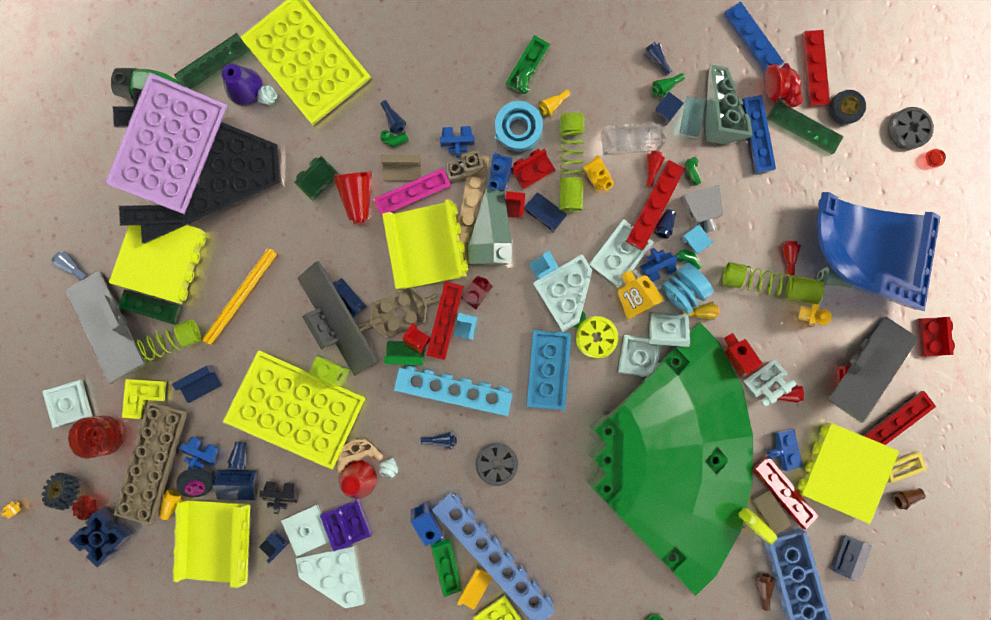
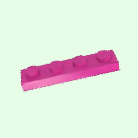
M444 168L378 196L374 198L380 215L383 217L382 213L395 212L451 187Z

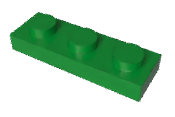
M534 35L505 85L521 94L516 88L517 76L529 65L536 71L550 48V44Z
M449 538L431 544L430 547L443 596L446 597L462 591Z

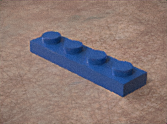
M741 1L724 13L726 19L764 72L768 65L775 64L780 66L784 63Z
M763 96L743 98L744 113L748 114L751 120L753 136L749 138L755 174L776 170Z

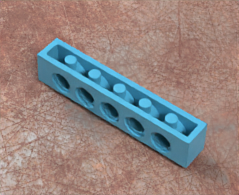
M404 365V368H399L394 391L508 416L513 394L509 392L510 388L498 386V389L490 388L491 384L479 382V385L472 384L471 379L461 378L458 381L453 379V375L442 373V376L434 375L435 371L423 369V372L415 371L416 367ZM414 376H419L422 380L419 387L412 384ZM433 380H437L441 384L438 391H434L430 387V383ZM456 384L459 387L460 391L457 395L450 394V385ZM473 388L478 391L476 399L468 397L467 392L469 389ZM489 393L497 395V401L493 404L488 403L486 400V396Z

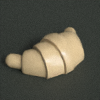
M366 439L350 440L349 443L343 446L340 452L336 471L342 473L345 465H348V463L360 461L368 456L380 461L383 455Z

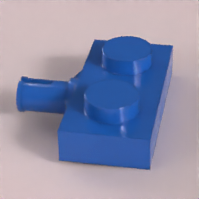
M795 429L774 433L776 449L767 451V457L769 459L778 457L783 471L803 467Z

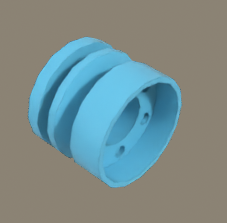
M686 263L676 271L680 280L671 276L669 282L665 281L661 286L668 299L688 315L693 312V308L699 306L696 298L705 301L714 293V289L697 268Z

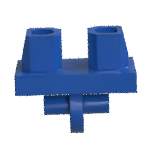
M470 126L460 127L461 136H453V127H443L442 137H440L441 147H448V153H456V158H460V152H467V146L475 145L474 135H472Z
M498 153L493 154L488 181L489 188L507 190L513 158L505 157Z
M655 248L650 249L651 255L646 257L647 263L639 266L641 272L648 276L652 282H655L661 278L658 270L664 268L666 274L676 272L675 262L678 259L671 252L665 254L664 250L657 252Z
M191 437L186 445H181L180 450H182V453L193 457L192 459L189 457L184 459V462L189 464L188 469H203L204 464L200 463L199 460L214 467L217 463L215 458L218 448L208 444L205 451L200 452L198 449L202 441Z

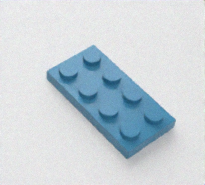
M533 330L527 407L565 410L571 333Z

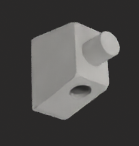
M719 184L687 193L680 197L693 225L703 223L706 233L717 230L714 219L723 216Z

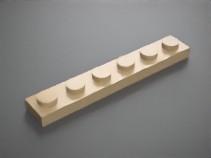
M482 156L484 168L468 176L466 179L459 217L461 226L459 237L460 241H463L465 252L463 253V259L466 261L467 244L471 238L473 225L476 222L479 213L478 209L484 193L490 161L488 156Z

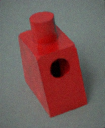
M734 333L723 338L729 347L725 354L740 379L764 365L746 339L739 342Z

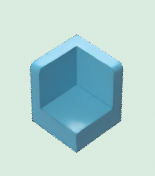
M697 225L680 238L684 244L689 243L696 254H699L713 243L700 225Z
M550 251L542 254L541 257L529 264L537 280L559 268Z
M458 313L454 335L473 340L478 318Z

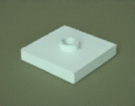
M650 312V344L689 347V316Z
M624 335L618 373L647 378L659 366L662 345L650 344V339Z
M83 380L42 391L52 428L92 417Z
M318 504L281 521L296 557L329 542L320 518L322 512Z

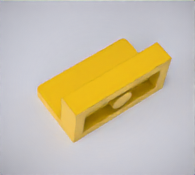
M476 565L457 598V605L464 604L473 610L475 609L492 580L491 575L485 569Z

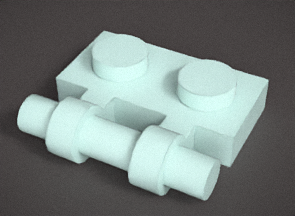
M775 359L744 380L745 386L756 398L761 394L765 395V398L760 401L764 407L770 403L774 404L777 402V398L783 394H788L797 385L793 379L788 382L783 380L788 376V373ZM775 384H778L780 386L774 392H771L769 390Z

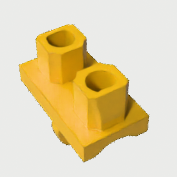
M598 155L594 157L592 162H588L583 167L585 174L598 192L601 189L608 191L614 185L607 168Z
M813 304L812 308L801 306L799 320L809 322L810 327H815L816 323L820 326H825L831 322V313L826 309H819L818 304Z

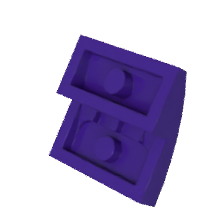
M359 499L320 515L333 552L372 536Z

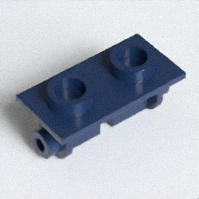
M342 278L332 283L353 318L367 307Z

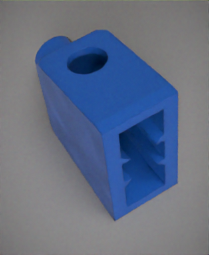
M426 501L411 509L410 522L424 546L442 541V527L429 502Z

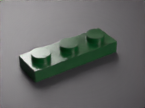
M124 289L119 303V308L174 325H176L181 306Z

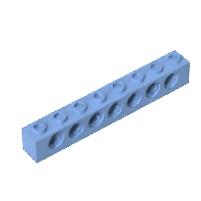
M447 493L433 506L432 511L530 620H546L555 612L554 601L549 595L546 594L544 596L540 592L541 587L535 580L531 581L527 577V571L521 565L518 567L513 562L515 558L509 551L504 552L500 547L502 545L495 536L492 538L487 533L489 531L482 522L478 523L474 519L476 515L469 507L465 509L461 504L463 502L456 493ZM457 509L461 515L458 518H453L450 515V511ZM471 524L474 530L469 533L465 532L463 526ZM483 538L487 541V544L484 547H479L476 541ZM492 553H497V554H499V556H500L499 560H497V561H492V560H490V558H489L490 554H492ZM504 568H511L513 573L509 576L502 573ZM523 582L526 584V587L523 590H518L515 587L516 584ZM531 597L539 599L537 604H530L528 601Z

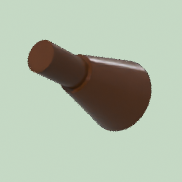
M761 573L756 577V582L762 598V609L769 611L770 598L776 579L771 574Z

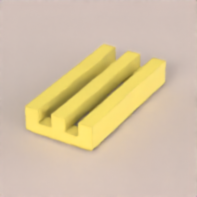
M915 451L897 458L894 466L916 457L918 459L892 468L888 482L894 483L927 470L921 452ZM920 463V467L893 476V473Z

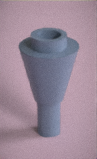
M66 251L63 253L58 252L52 258V266L73 274L80 281L87 277L78 269Z

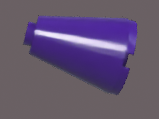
M228 64L222 70L225 92L231 101L243 106L250 105L257 99L258 90L263 85L261 78L254 70L236 64Z

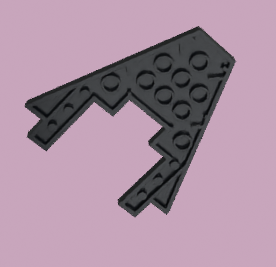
M133 88L134 106H113L115 128L128 127L142 90ZM221 122L201 172L200 184L196 185L185 214L162 205L119 206L120 226L141 225L142 243L146 244L279 184L278 144Z

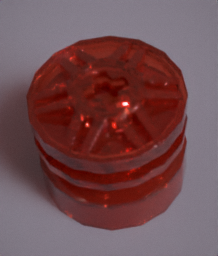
M106 415L79 419L72 425L68 435L69 447L73 453L80 458L86 459L113 454L120 448L124 439V431L120 422L112 416Z

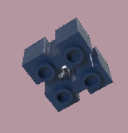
M106 507L95 511L85 522L87 526L80 528L69 540L79 551L85 549L89 553L86 558L96 567L107 563L117 552L116 548L124 545L134 534L123 523L117 525L114 522L117 517Z

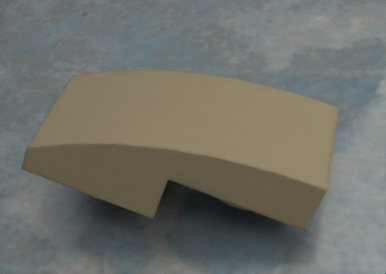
M480 149L462 154L461 159L445 163L448 179L451 183L471 176L484 168Z
M770 490L753 499L764 520L776 535L792 526Z

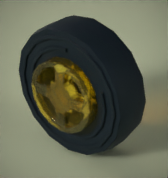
M855 90L839 92L830 104L832 117L842 124L857 122L866 111L864 97Z

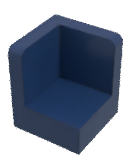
M668 92L655 111L666 119L664 123L668 125L684 102Z
M275 530L259 548L269 557L267 562L270 563L289 542Z

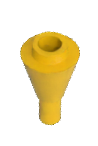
M566 89L559 95L539 101L538 109L543 116L550 117L562 101L571 95L569 90Z
M714 301L693 309V312L688 314V316L715 320V316H719L718 305H714Z

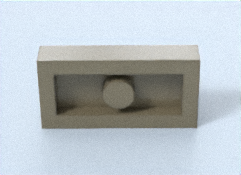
M381 154L384 181H414L421 178L420 155Z

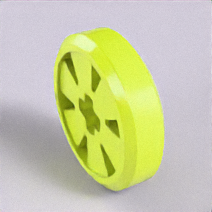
M594 316L587 318L580 324L576 331L575 340L577 347L584 355L590 358H603L611 354L616 348L618 332L610 320ZM597 332H599V337L602 339L600 342L597 341L595 343L593 342L594 338L592 337V334H597Z
M743 508L738 513L739 517L766 543L772 545L777 540V535L748 508Z

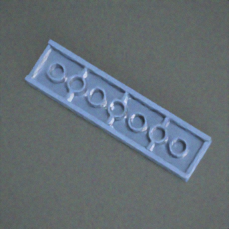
M796 528L777 534V540L772 545L764 541L786 620H831L807 532L801 528Z

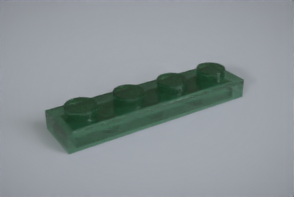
M235 33L175 73L174 76L181 86L191 90L248 52L249 49L238 33Z
M780 101L774 103L767 115V119L830 154L836 152L844 137L797 110L788 108L786 104Z

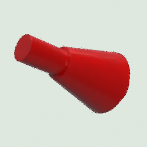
M651 150V154L647 153L648 176L646 185L653 186L655 175H657L665 159L662 156L663 152Z
M785 241V244L781 246L787 264V274L795 276V264L801 245L797 244V241Z

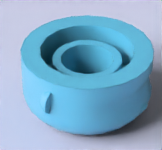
M514 101L506 104L500 109L495 119L496 141L498 140L503 147L513 152H523L532 149L542 134L543 121L539 113L540 111L524 101ZM515 120H521L527 124L528 129L524 134L516 135L511 132L510 124Z

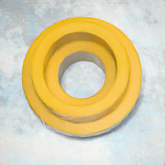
M11 501L1 508L3 512L0 515L5 516L6 519L12 517L21 510L19 507L20 503H13Z

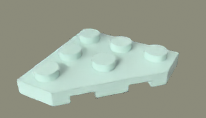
M583 254L533 283L562 332L580 322L592 275V268Z
M354 545L334 552L329 550L296 558L298 574L301 580L343 608L365 604Z

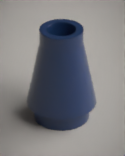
M665 210V213L655 227L656 236L669 239L673 234L675 211Z
M235 441L227 461L229 469L244 470V466H246L247 443Z

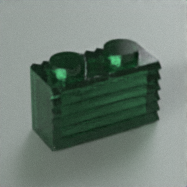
M322 156L314 158L309 164L310 167L306 171H301L296 176L297 180L294 182L312 201L334 181V175H339Z

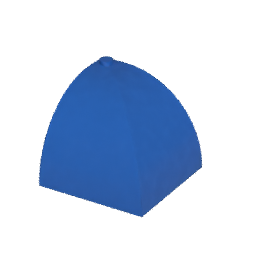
M822 192L818 202L817 231L821 250L831 268L843 280L857 288L904 307L925 311L941 216L934 212H925V215L863 207L840 200L838 196L830 192Z

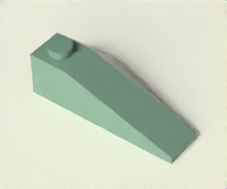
M712 64L709 66L705 118L707 142L727 144L751 138L753 136L749 115L744 113L742 108L743 101L737 97L734 90L736 85L728 68Z
M486 188L478 209L479 213L476 222L473 225L471 238L467 244V264L512 263V244L504 191Z

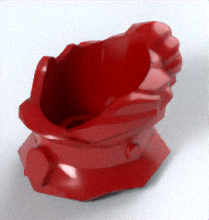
M785 63L781 68L775 64L768 65L765 71V90L768 99L777 102L781 98L785 101L788 108L797 107L802 104L801 79L797 72L788 63Z

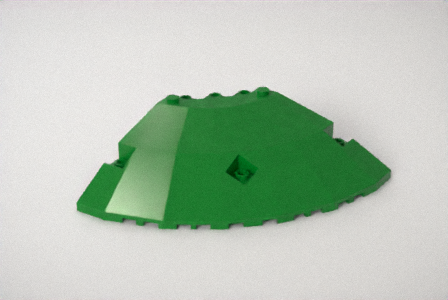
M700 322L690 330L689 347L674 346L673 350L660 361L659 366L608 416L602 414L589 426L601 442L588 454L601 467L588 481L591 487L695 596L717 576L737 540L744 521L739 517L738 513L743 508H747L753 484V432L744 390L720 342ZM674 358L678 359L679 361L678 365L676 366L672 364V360ZM714 457H718V462L716 464H713L712 459ZM671 554H675L674 560H669Z

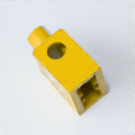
M632 270L621 275L626 286L618 290V295L628 320L665 300L648 276L645 275L636 279Z

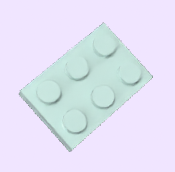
M624 219L589 264L591 268L618 288L624 283L621 275L630 270L633 271L654 243L649 239L645 248L641 251L625 242L633 226Z

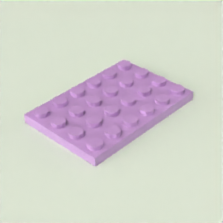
M149 73L105 184L185 214L228 106Z

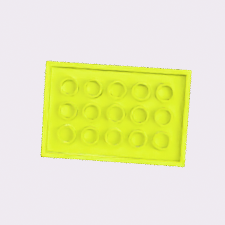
M286 0L240 37L312 125L316 124L371 79V76L308 0Z
M258 350L223 422L333 470L365 397L340 386L331 385L308 374L309 372Z

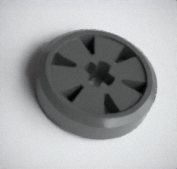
M907 107L893 116L889 131L892 140L898 146L910 150L917 149L927 144L932 138L934 122L929 113L924 109ZM911 125L915 127L912 131L908 129Z
M490 443L484 446L477 455L476 471L479 477L489 485L501 486L507 484L517 473V456L512 448L506 444ZM494 459L496 461L497 459L501 460L500 465L502 467L500 469L498 467L496 469L493 468L492 461Z

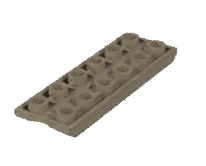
M148 401L115 508V516L150 526L153 525L185 423V411Z

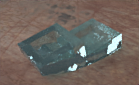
M687 96L680 127L681 134L699 137L707 99Z

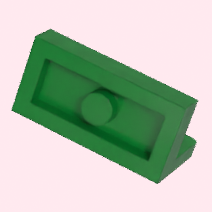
M387 341L384 364L424 365L425 348L419 355L405 346L403 341Z

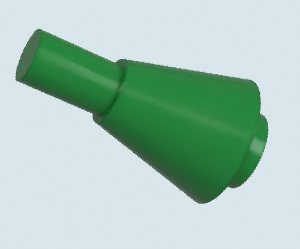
M680 73L673 78L653 81L652 93L658 98H663L676 84L685 80L684 74Z

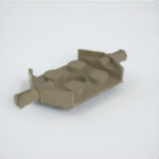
M409 287L406 290L372 302L370 319L358 324L361 332L374 328L385 338H389L408 330L412 323H415L417 326L426 323L428 306L440 300L436 298L438 297L437 293L429 297H423L412 287ZM399 307L405 311V315L402 318H396L394 315L395 310Z

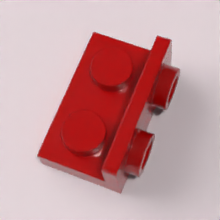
M536 149L529 154V158L525 160L521 158L513 163L512 173L522 190L556 171L545 149L541 151Z
M951 318L919 319L922 357L954 355L955 343L952 340L953 323Z

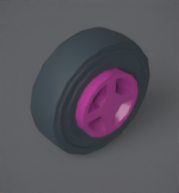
M199 468L185 470L179 474L176 480L177 491L181 495L190 498L204 496L213 487L212 475L210 472Z

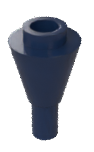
M653 42L645 48L647 50L645 55L660 66L666 76L672 72V69L666 62L661 43L656 44V42Z
M387 100L382 101L380 105L385 112L389 131L396 134L402 132L405 129L406 121L391 109Z
M449 431L433 437H421V445H433L453 450L454 446L457 445V436L453 434V431Z

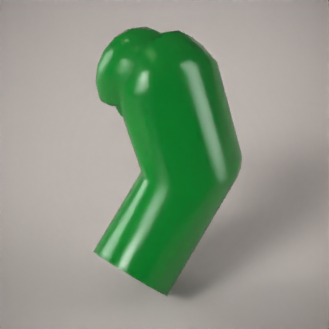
M530 65L516 78V88L521 94H526L530 90L528 79L535 73V70Z
M383 130L380 133L381 141L391 147H396L409 141L405 132L397 136L389 133L388 130Z
M696 157L687 159L685 165L688 176L693 186L702 183V180L695 168L699 165V161Z
M684 249L676 254L678 262L687 261L697 269L703 267L694 252Z

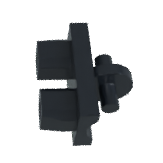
M266 481L264 490L260 491L259 497H262V500L274 501L268 502L267 508H273V513L279 514L280 509H287L288 504L281 502H298L295 484L284 483L282 493L277 492L278 484L276 482Z

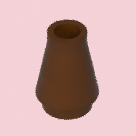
M918 488L897 491L893 496V500L897 508L907 510L925 499L926 496L924 491Z

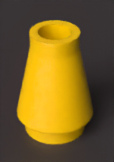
M168 489L162 495L159 518L163 520L171 518L177 507V502L182 501V495L178 491Z

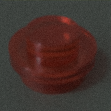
M935 148L927 152L926 162L929 166L937 168L945 163L946 154L943 150Z

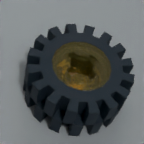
M61 472L55 473V475L50 476L51 480L46 481L47 486L43 487L45 492H42V496L45 497L42 498V502H45L44 505L49 508L58 510L69 509V505H74L73 500L78 498L76 494L80 493V490H77V488H80L79 480L72 475Z

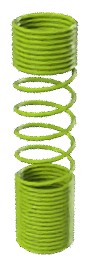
M570 112L562 114L560 118V132L562 133L560 138L566 142L560 146L563 151H566L560 155V158L567 161L562 163L560 168L567 172L559 176L561 178L559 180V210L573 212L583 210L584 180L577 177L562 178L561 176L567 173H583L584 171L567 170L562 168V165L584 163V161H570L563 159L562 156L568 153H584V151H569L563 149L562 146L569 143L583 144L584 141H568L563 139L562 136L584 134L585 115Z
M728 262L723 273L722 282L724 286L740 289L745 282L747 268H750L751 277L747 286L749 291L755 271L760 270L761 278L757 287V292L759 293L762 287V278L766 272H769L771 279L768 284L767 295L771 292L772 279L776 274H779L780 283L777 288V297L780 296L783 279L789 276L786 298L808 304H819L825 290L823 281L796 275L790 276L789 274L782 278L780 272H776L772 276L770 270H766L762 274L760 268H756L752 273L750 266L734 262Z
M189 319L174 326V333L181 345L180 348L174 345L172 335L168 329H165V333L172 344L171 351H167L164 348L162 337L158 332H156V338L163 349L162 355H158L155 352L153 341L149 336L146 337V340L154 354L152 359L146 356L145 348L138 339L137 346L144 356V362L146 359L152 361L155 355L162 357L164 351L172 353L174 347L180 350L182 347L186 348L189 345L200 342L201 334L196 323Z

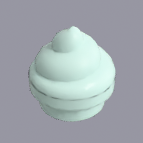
M262 86L258 90V103L271 105L275 102L277 94L271 86Z
M394 458L385 460L379 466V474L383 477L393 479L394 475L398 473V467Z

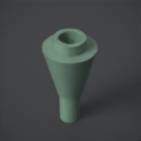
M824 267L818 272L817 280L823 281L825 286L842 285L849 288L853 286L828 267Z

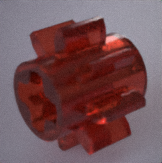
M88 495L79 497L72 506L73 516H77L80 520H88L98 510L97 500H93Z

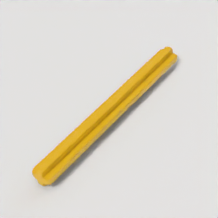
M268 248L203 336L202 340L206 344H213L276 257L277 253Z

